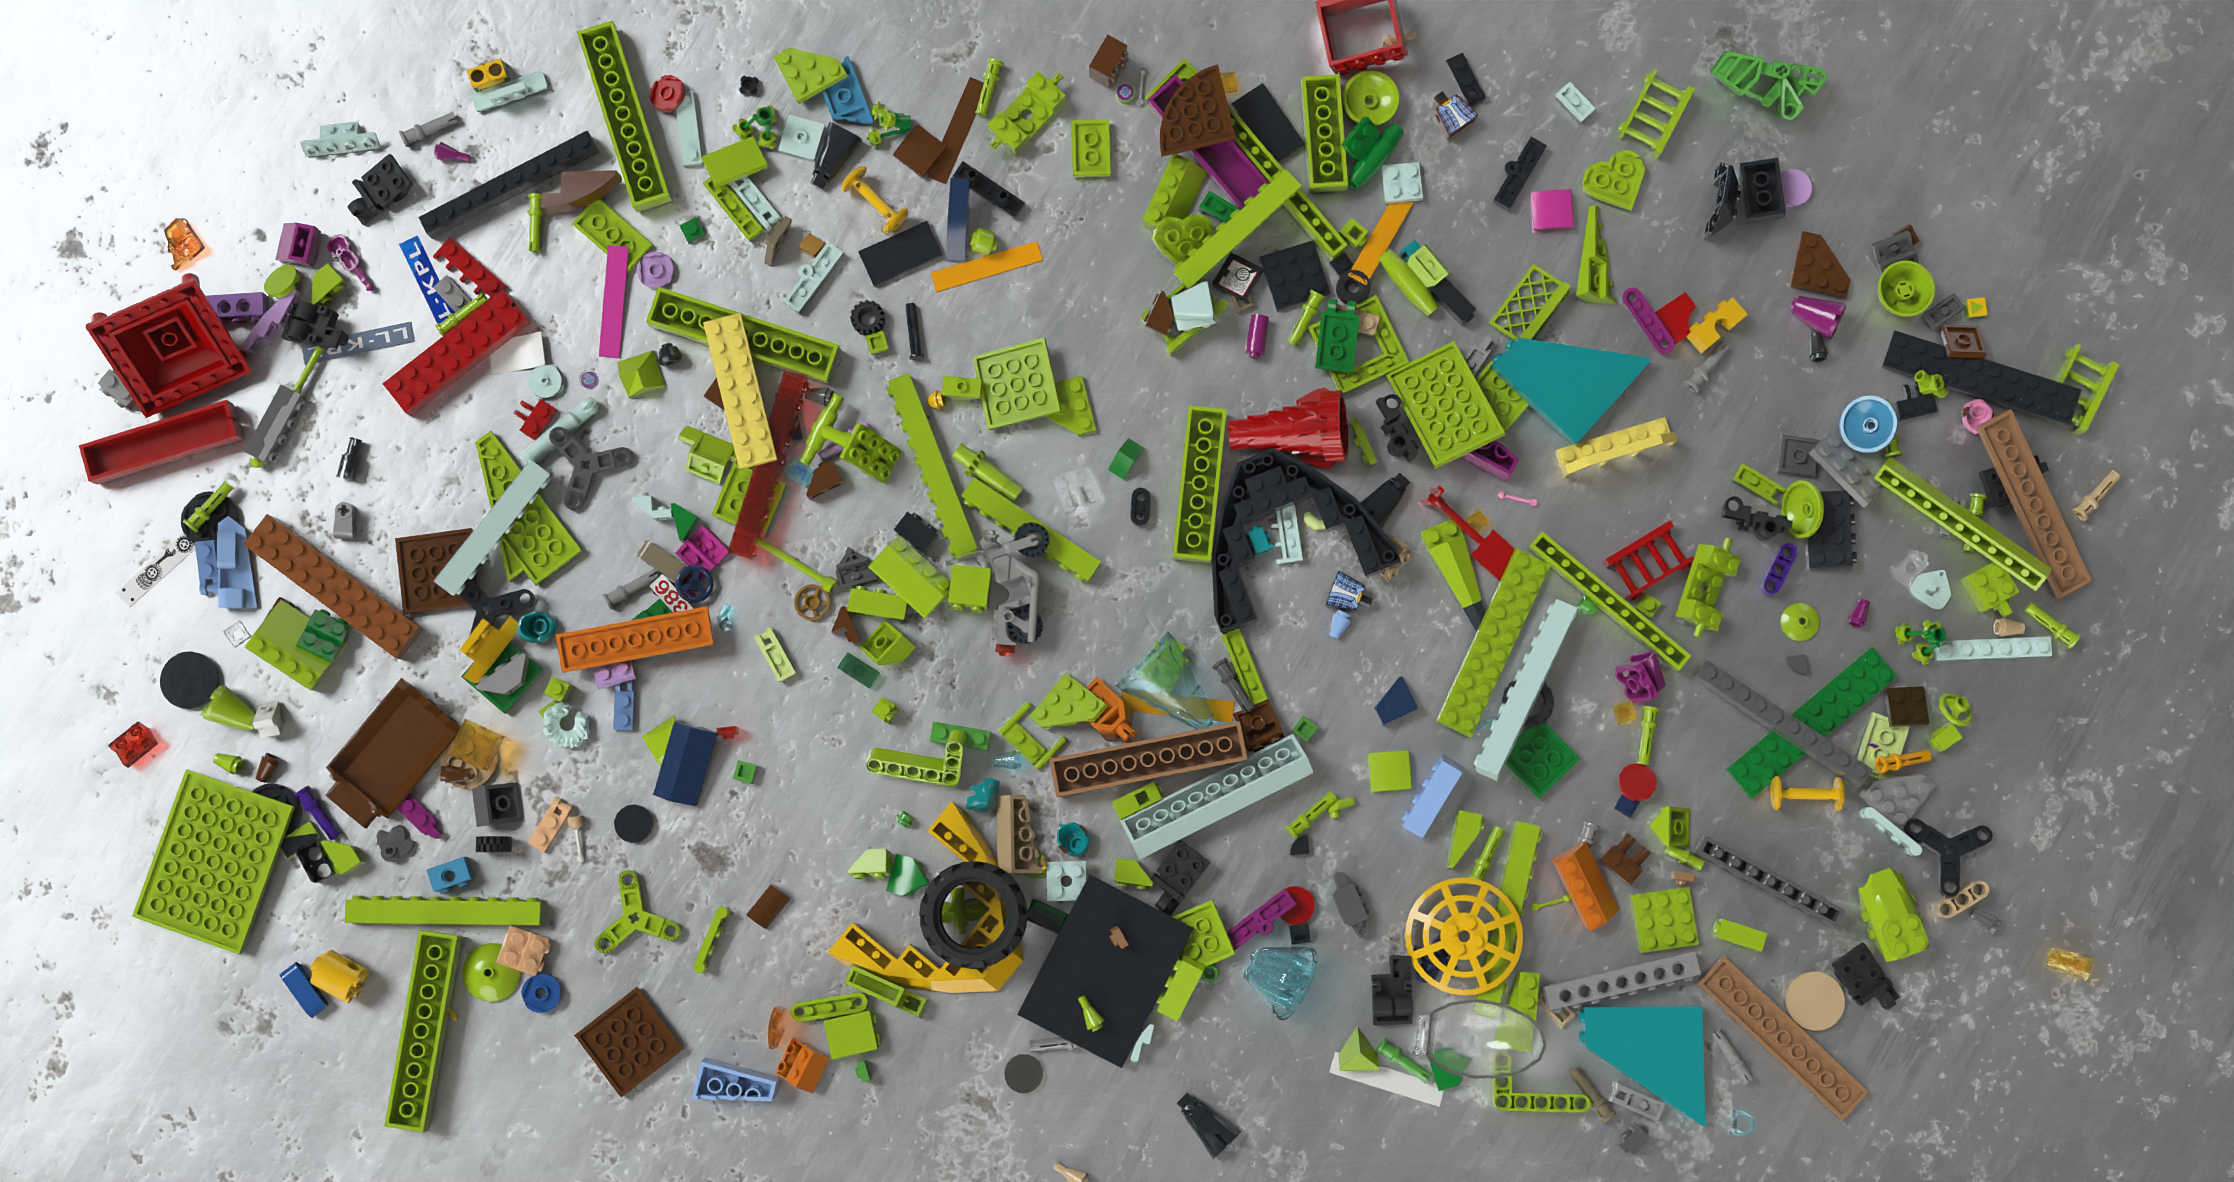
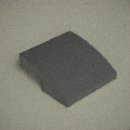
M1909 231L1872 244L1880 275L1888 266L1899 261H1913L1919 264Z

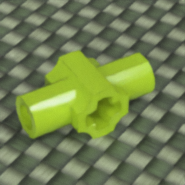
M1923 370L1915 374L1914 379L1918 382V387L1922 394L1933 393L1938 398H1944L1947 395L1948 389L1944 386L1941 375L1930 376Z

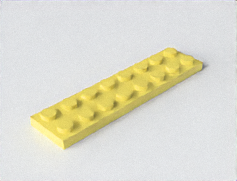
M741 313L703 322L739 469L742 470L776 461L777 456Z

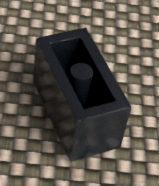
M907 511L893 530L925 555L939 538L936 533L938 530L931 524L927 526L921 522L922 518L915 512L910 514Z

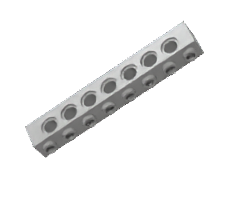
M1689 951L1542 986L1541 988L1546 1009L1557 1013L1565 1011L1564 1007L1572 1006V1008L1584 1006L1583 1002L1590 1001L1591 1004L1602 1002L1604 997H1609V999L1620 998L1621 993L1628 992V995L1640 993L1639 989L1647 988V991L1658 989V985L1663 983L1666 986L1677 984V980L1684 979L1685 982L1696 979L1697 975H1701L1696 952ZM1676 964L1681 966V972L1678 975L1674 972ZM1658 968L1663 972V976L1660 979L1655 976V971ZM1640 972L1644 975L1642 983H1638L1636 980V976ZM1620 977L1625 979V986L1623 988H1620L1617 983ZM1602 981L1607 985L1605 992L1599 990V984ZM1583 986H1586L1588 989V994L1585 997H1582L1580 994V989ZM1566 990L1569 993V999L1564 1002L1561 999V993Z

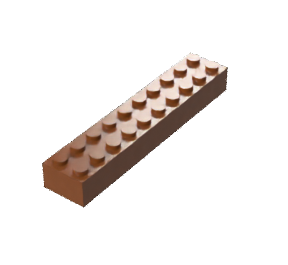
M269 514L265 515L243 544L394 658L401 660L424 630V628Z

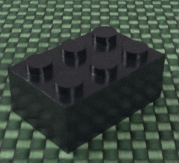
M1778 157L1740 163L1739 171L1746 223L1785 218L1786 210Z

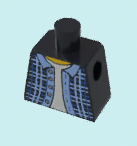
M1338 571L1325 607L1355 613L1358 605L1369 609L1373 598L1363 594L1365 585Z

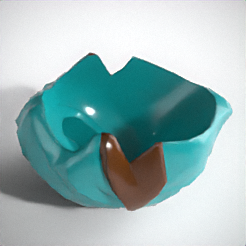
M1078 823L1060 824L1057 832V843L1062 852L1072 857L1079 856L1088 851L1090 835Z

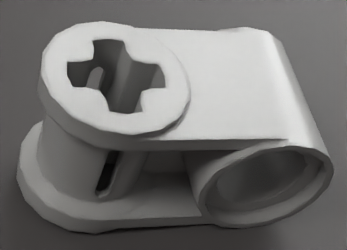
M340 502L335 507L333 536L335 539L356 538L357 509L354 505ZM349 509V513L343 514V510Z

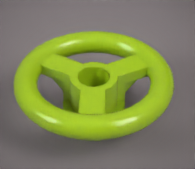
M1945 693L1940 697L1939 708L1947 720L1958 726H1967L1971 723L1973 714L1966 698L1953 693ZM1945 703L1950 707L1952 715L1947 711ZM1961 713H1966L1967 718L1965 720H1958Z

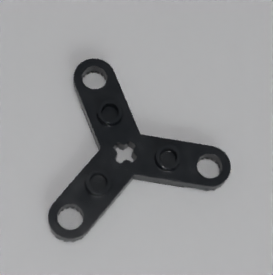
M469 578L466 580L465 588L459 594L476 611L470 635L482 619L494 627L496 617L530 608L535 603L534 593L527 589L490 598ZM522 594L530 596V601L527 604L521 603L520 598ZM488 604H490L492 612H488V614H486V611H484L483 608L487 607Z
M1918 818L1910 819L1904 827L1906 835L1938 856V888L1940 894L1945 898H1953L1959 893L1960 857L1987 845L1993 836L1990 828L1981 825L1955 837L1948 838ZM1911 824H1916L1920 832L1913 833L1910 829ZM1983 831L1987 839L1982 840L1978 838L1977 832ZM1948 847H1951V848H1952V849H1951V852H1952V853H1950V854H1947V853H1946V851H1947L1946 848H1948ZM1945 884H1951L1954 887V892L1946 891Z

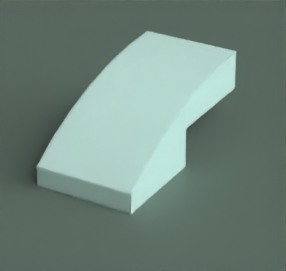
M1150 1023L1143 1030L1135 1043L1130 1060L1138 1062L1142 1043L1150 1044L1154 1024Z

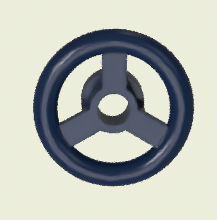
M700 565L684 567L678 573L675 580L678 595L690 603H698L707 599L714 585L711 573ZM693 570V575L685 580L684 585H681L683 576ZM699 572H702L707 578V589L701 586ZM693 580L697 582L695 587L691 586ZM698 590L700 593H702V595L699 597H690L686 595L683 591Z

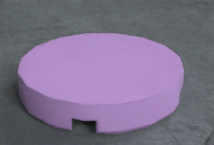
M1789 169L1781 173L1785 206L1794 207L1804 204L1812 192V183L1809 177L1797 169Z
M653 251L644 255L641 261H639L637 264V275L644 286L657 290L658 287L665 288L672 282L675 277V266L669 256L662 252Z

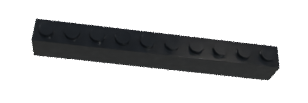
M587 130L418 218L426 234L433 239L600 153Z

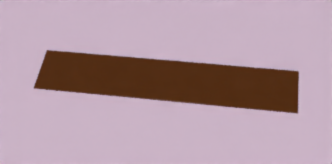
M969 78L942 140L947 149L935 161L927 177L944 184L947 183L975 118V111L984 82Z

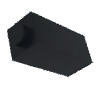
M1446 277L1430 290L1434 299L1460 325L1464 322L1468 324L1475 317L1473 313L1476 308Z

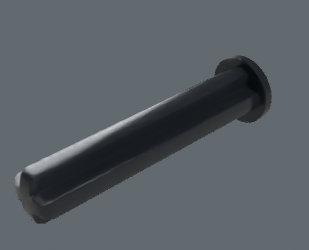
M907 303L905 309L911 351L909 359L919 360L924 358V355L921 353L915 303Z

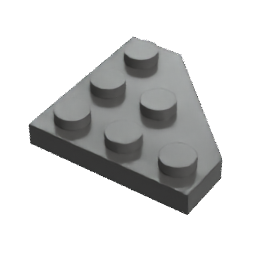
M1920 773L1909 776L1888 777V779H1873L1868 782L1859 796L1902 830L1935 788V785Z

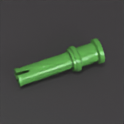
M1387 1038L1380 1042L1375 1051L1386 1056L1390 1063L1396 1062L1424 1083H1427L1429 1079L1422 1074L1429 1078L1432 1075V1072H1429L1404 1055L1400 1047L1396 1048L1390 1044Z

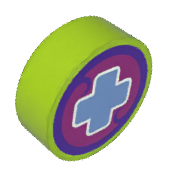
M1128 83L1120 84L1116 89L1117 99L1122 103H1129L1133 100L1135 95L1133 86Z

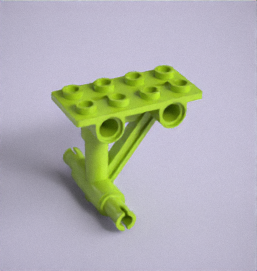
M833 393L827 408L822 409L817 421L812 426V431L805 442L807 447L799 462L810 467L816 453L821 451L826 440H830L844 448L839 457L840 459L858 467L862 473L885 484L902 450L859 422L852 433H845L833 428L838 418L837 412L844 401L843 397Z

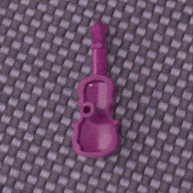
M335 235L327 244V250L332 254V258H339L344 270L354 271L361 283L366 286V290L373 291L374 284L370 283L369 278L359 267L361 260L355 252H352V243L349 242L345 235Z

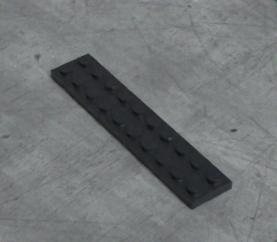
M1896 330L1892 334L1882 364L1883 368L1914 377L1921 370L1930 376L1939 374L1942 376L1946 388L2068 427L2071 424L2082 389L1984 358L1948 357L1945 346Z

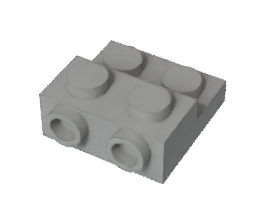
M109 369L97 383L101 386L99 390L108 397L111 394L116 398L114 402L121 408L126 406L132 409L136 404L115 371Z

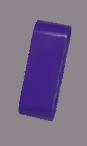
M1786 543L1776 550L1759 585V590L1763 595L1771 596L1780 590L1798 553L1794 544ZM1784 548L1790 550V557L1784 556ZM1775 565L1781 566V574L1775 572ZM1767 582H1771L1774 585L1773 591H1769L1766 588Z

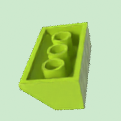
M1178 154L1172 155L1144 214L1142 226L1154 230L1157 223L1167 216L1185 219L1207 175L1205 170L1190 159Z
M900 535L891 541L869 565V568L924 619L949 597L950 581Z

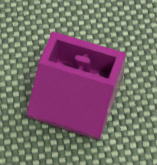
M297 222L284 223L275 260L313 268L322 231L312 225Z

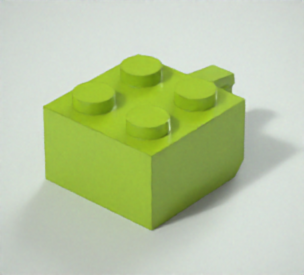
M1993 561L1960 579L1979 612L1993 608L1994 611L1998 610L2002 617L2012 613L2008 605L2010 603L2009 598L2019 593V590L2009 573Z

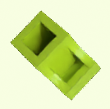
M943 376L942 396L951 397L953 400L965 401L980 399L982 379Z

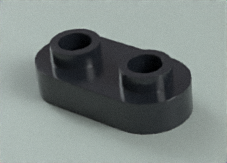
M1145 488L1135 489L1131 497L1130 518L1132 523L1139 527L1146 525L1150 517L1151 495ZM1143 495L1145 499L1144 501H1139L1137 497ZM1138 514H1142L1144 518L1142 520H1138L1136 516Z

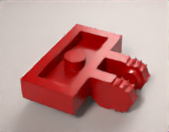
M542 399L538 401L535 407L522 400L520 402L521 406L532 412L528 418L520 411L515 410L513 414L525 421L519 431L536 440L541 436L557 412V409Z

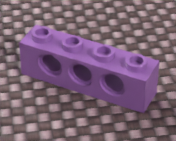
M263 292L206 295V298L223 324L225 323L224 321L242 323L243 320L248 319L258 322L268 311V296ZM250 304L249 310L244 312V306ZM230 305L231 310L225 313V308Z

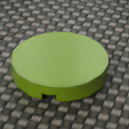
M292 265L278 267L267 277L264 283L265 292L271 298L287 296L295 289L296 286L294 284L296 281L299 282L300 273Z

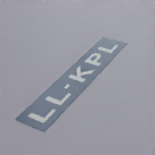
M411 321L350 334L346 346L339 345L338 349L328 347V350L324 349L317 362L414 342ZM301 345L305 365H307L317 345Z

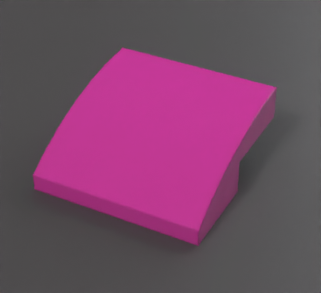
M1571 189L1531 192L1533 227L1535 231L1574 227Z
M704 524L701 525L690 539L683 543L675 554L688 566L700 565L711 573L731 550ZM699 572V577L704 579L706 576Z

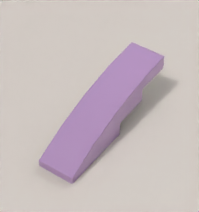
M294 289L287 296L279 299L254 326L241 348L254 354L261 339L269 341L277 325L285 328L293 305L298 303L302 294Z

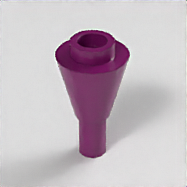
M443 142L435 146L434 155L437 156V160L458 159L466 162L470 160L469 154L458 152V150Z

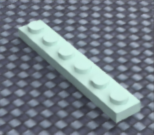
M2051 637L1944 641L1940 643L1939 648L1934 649L1935 661L2052 656Z

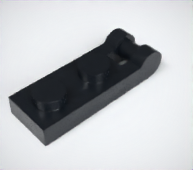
M1463 52L1445 61L1464 101L1469 106L1474 105V102L1478 100L1481 102L1486 99ZM1474 90L1475 94L1469 95L1468 92Z

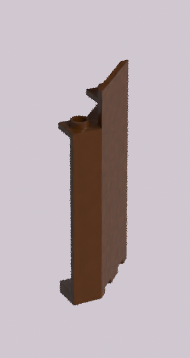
M400 678L326 767L331 773L329 777L335 783L325 795L365 829L368 828L377 816L380 817L382 815L389 819L463 728L451 716L449 717L433 701L422 695L416 687Z

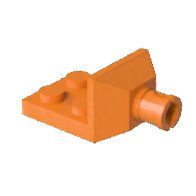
M1096 677L1086 689L1102 700L1108 707L1096 721L1089 723L1106 741L1121 737L1126 743L1133 742L1128 735L1136 739L1138 734L1131 728L1134 714L1106 684Z

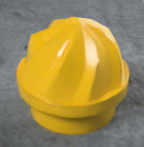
M936 390L929 395L928 404L932 408L941 409L947 404L946 396H942V391Z

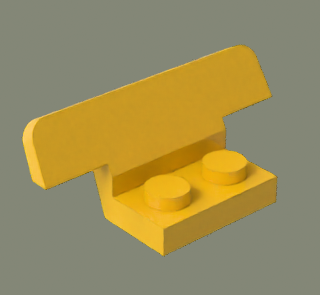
M509 616L499 631L486 620H481L459 649L474 661L463 676L472 683L479 682L517 633L519 623Z

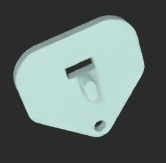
M1944 570L1919 574L1910 588L1913 597L1934 610L1942 609L1951 597L1947 575ZM1926 590H1928V591H1930L1931 593H1933L1934 595H1933V596H1930L1929 594H1927V593H1925V592H1926Z

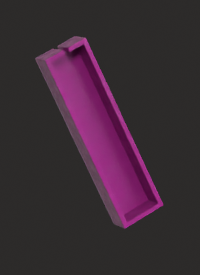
M1177 75L1147 99V104L1161 120L1170 99L1183 84ZM1233 140L1188 151L1229 200L1241 210L1245 207L1244 202L1249 197L1253 196L1255 198L1259 194L1258 189L1265 183L1269 185V182Z

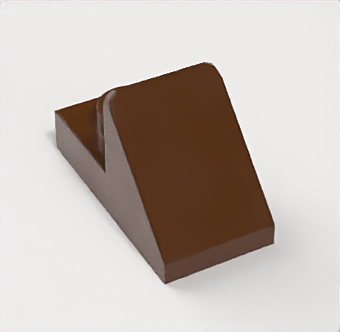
M842 606L831 633L835 634L847 629L844 633L848 642L852 641L854 645L862 642L847 608Z

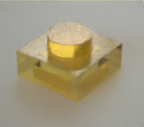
M1236 72L1220 73L1225 93L1237 92Z
M1632 701L1612 706L1617 725L1637 719Z

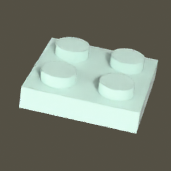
M1419 162L1382 165L1381 174L1385 204L1423 200Z

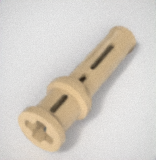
M2114 470L2110 471L2092 493L2084 496L2080 505L2072 509L2074 516L2081 521H2086L2088 515L2098 508V502L2121 479V476Z

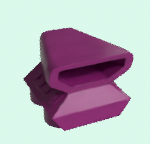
M1655 651L1632 654L1627 659V665L1616 666V679L1624 685V693L1632 702L1652 700L1658 697V692L1666 686Z

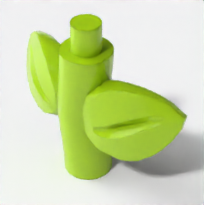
M964 887L954 888L951 891V903L944 902L942 921L943 924L954 921V926L958 927V935L966 934L965 926H968L967 920L974 921L982 918L987 909L977 899L973 898L964 901Z

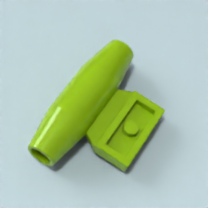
M1426 243L1410 256L1408 263L1391 249H1388L1378 258L1390 279L1407 299L1425 315H1430L1439 307L1428 287L1435 286L1450 272Z

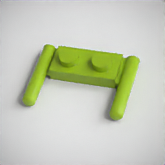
M1025 702L998 732L1040 771L1049 759L1067 743V739L1061 737L1046 751L1017 723L1031 708V704Z

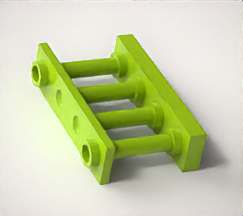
M1654 68L1652 73L1648 72L1643 80L1645 86L1626 122L1622 121L1617 131L1620 132L1618 136L1620 140L1626 133L1650 145L1651 149H1653L1651 156L1658 159L1695 88L1688 85L1685 91L1682 89L1680 91L1654 78L1658 69ZM1650 84L1675 96L1676 100L1679 101L1677 106L1671 107L1646 94ZM1641 101L1668 113V116L1671 117L1668 123H1662L1637 110ZM1635 117L1659 129V132L1662 133L1660 139H1653L1630 127L1629 124L1632 118Z
M1182 284L1167 296L1168 303L1172 301L1171 297L1186 290ZM1211 295L1214 316L1216 318L1228 308V302L1224 298L1221 301L1215 300ZM1169 304L1174 317L1173 320L1176 323L1173 307ZM1149 308L1141 314L1143 316L1141 318L1142 324L1149 311ZM1195 327L1190 331L1181 330L1182 333L1177 338L1170 333L1162 335L1167 341V353L1171 356L1204 327Z
M2080 344L2068 348L2064 356L2066 360L2055 380L2063 383L2065 378L2068 377L2091 389L2092 394L2090 398L2079 397L2078 404L2084 408L2082 414H2074L2072 418L2074 425H2076L2073 431L2078 434L2087 431L2119 367V364L2113 361L2107 365H2101L2079 354L2078 352L2082 346ZM2074 360L2099 372L2101 376L2098 382H2093L2070 370Z

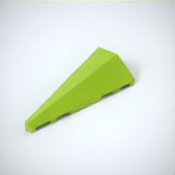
M1593 205L1588 210L1576 296L1587 303L1615 304L1616 298L1612 297L1611 287L1614 285L1613 281H1609L1608 276L1610 264L1606 242L1602 240L1600 233L1603 226L1602 223L1598 222L1599 207Z

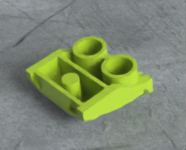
M674 715L642 736L660 767L674 721H677Z

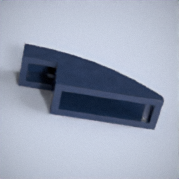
M950 179L946 261L965 262L970 213V179Z

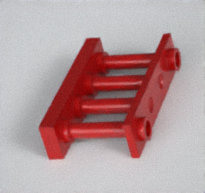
M1671 520L1602 561L1606 568L1610 565L1613 568L1615 567L1631 593L1625 597L1626 601L1630 598L1634 601L1641 597L1643 590L1676 570L1681 569L1684 571L1692 566L1690 562L1694 560V556L1686 560L1670 535L1672 533L1670 529L1675 527ZM1658 536L1661 539L1664 538L1679 562V565L1671 570L1654 545V539ZM1643 545L1645 549L1648 548L1663 572L1656 579H1653L1638 555L1639 551L1637 549ZM1625 556L1632 558L1647 582L1646 585L1637 589L1622 565L1623 561L1621 559Z

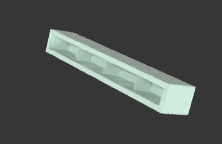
M530 460L435 578L434 582L452 596L455 593L459 595L465 588L463 583L467 578L471 580L478 570L475 568L478 564H484L490 555L487 553L490 549H496L501 543L500 537L504 532L508 534L512 529L514 519L516 517L519 519L526 511L524 509L525 505L528 502L531 504L538 496L536 494L537 490L540 487L543 489L548 484L550 474Z

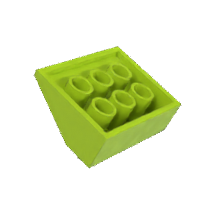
M281 599L254 632L244 648L308 690H314L332 663L296 647L310 618ZM344 641L343 644L341 645V647H340L338 653L336 654L334 660L337 658V656L339 655V653L341 652V650H342V649L344 648V646L346 645V643H347L346 641Z

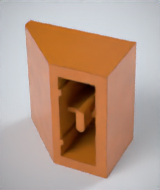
M792 1038L778 1064L775 1074L796 1088L813 1094L830 1058L817 1049Z

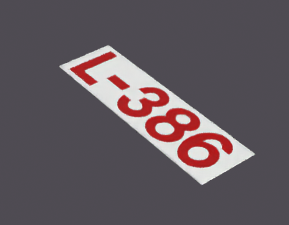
M663 574L650 585L672 612L693 609L687 601L678 595L676 588Z

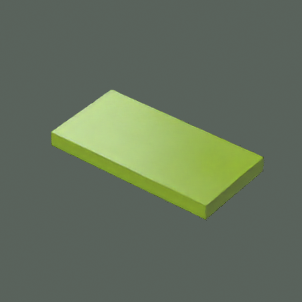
M601 199L589 204L572 223L576 229L606 255L608 245L628 247L626 271L628 274L654 246Z

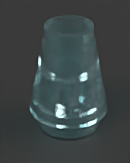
M1014 750L993 756V766L1017 769V767L1022 766L1021 753Z

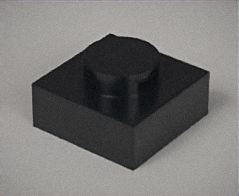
M1345 252L1329 262V266L1338 278L1344 272L1351 270L1354 265Z
M1308 923L1289 926L1291 945L1311 942Z

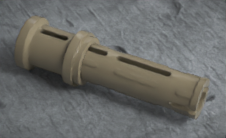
M1579 1066L1569 1072V1075L1574 1079L1584 1095L1589 1098L1591 1109H1595L1602 1123L1607 1122L1616 1115V1112L1612 1111L1606 1103V1098L1600 1096Z

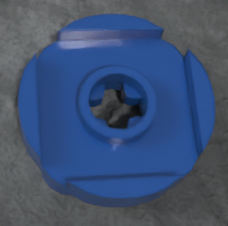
M541 973L525 981L521 995L529 1010L543 1013L551 1011L559 1004L562 996V987L555 977ZM544 988L547 994L540 999L537 990Z

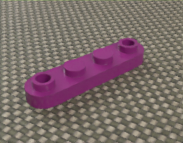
M1628 288L1623 294L1624 303L1657 351L1663 354L1670 353L1675 346L1673 338L1642 293L1637 288ZM1631 294L1636 295L1635 301H1630L1629 296ZM1663 341H1668L1669 345L1668 347L1663 348L1661 346V343Z

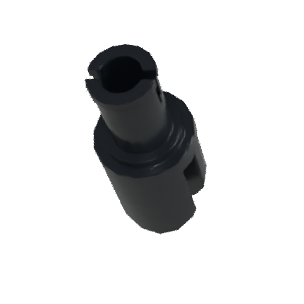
M350 437L347 451L344 455H341L336 477L340 478L346 460L343 479H348L352 463L354 462L351 481H355L361 460L358 457V452L362 440L356 438L355 442V438Z

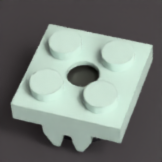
M1086 861L1047 862V901H1076L1086 882Z

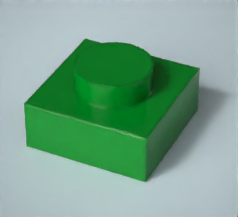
M697 217L679 225L688 243L705 236Z

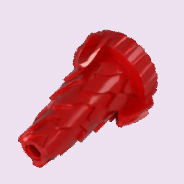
M1326 387L1319 388L1297 399V406L1282 407V410L1268 411L1260 415H1247V419L1228 420L1230 449L1256 448L1270 450L1274 448L1282 453L1292 452L1293 455L1300 454V461L1322 468H1331L1336 462L1347 461L1349 452L1348 419L1342 390L1329 391Z

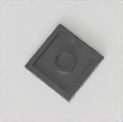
M1782 434L1780 437L1776 473L1815 478L1817 461L1809 453L1820 440Z

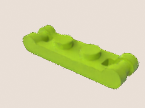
M719 907L715 912L693 967L696 973H704L708 969L707 959L709 956L712 957L716 946L714 942L722 934L723 927L721 925L724 918L730 915V910L727 907Z

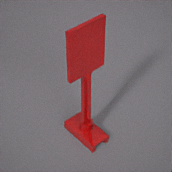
M1440 485L1430 487L1428 489L1430 491L1429 497L1420 498L1419 502L1423 506L1434 505L1437 509L1442 510L1478 544V547L1470 555L1500 582L1515 549L1494 529L1486 538H1483L1445 503V500L1441 497L1445 490Z

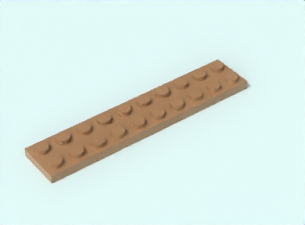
M2012 409L2006 410L1978 425L1976 429L2037 558L2052 568L2047 580L2055 597L2062 598L2091 582L2092 579Z
M1722 955L1696 983L1840 1120L1843 1121L1869 1093L1725 956Z

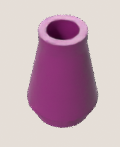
M1865 599L1858 600V603L1848 616V624L1850 626L1862 629L1867 624L1869 601Z

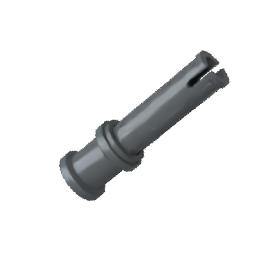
M1227 658L1221 659L1212 666L1213 670L1218 672L1221 682L1227 685L1243 713L1251 712L1255 707L1237 681L1236 672L1231 670L1227 663Z

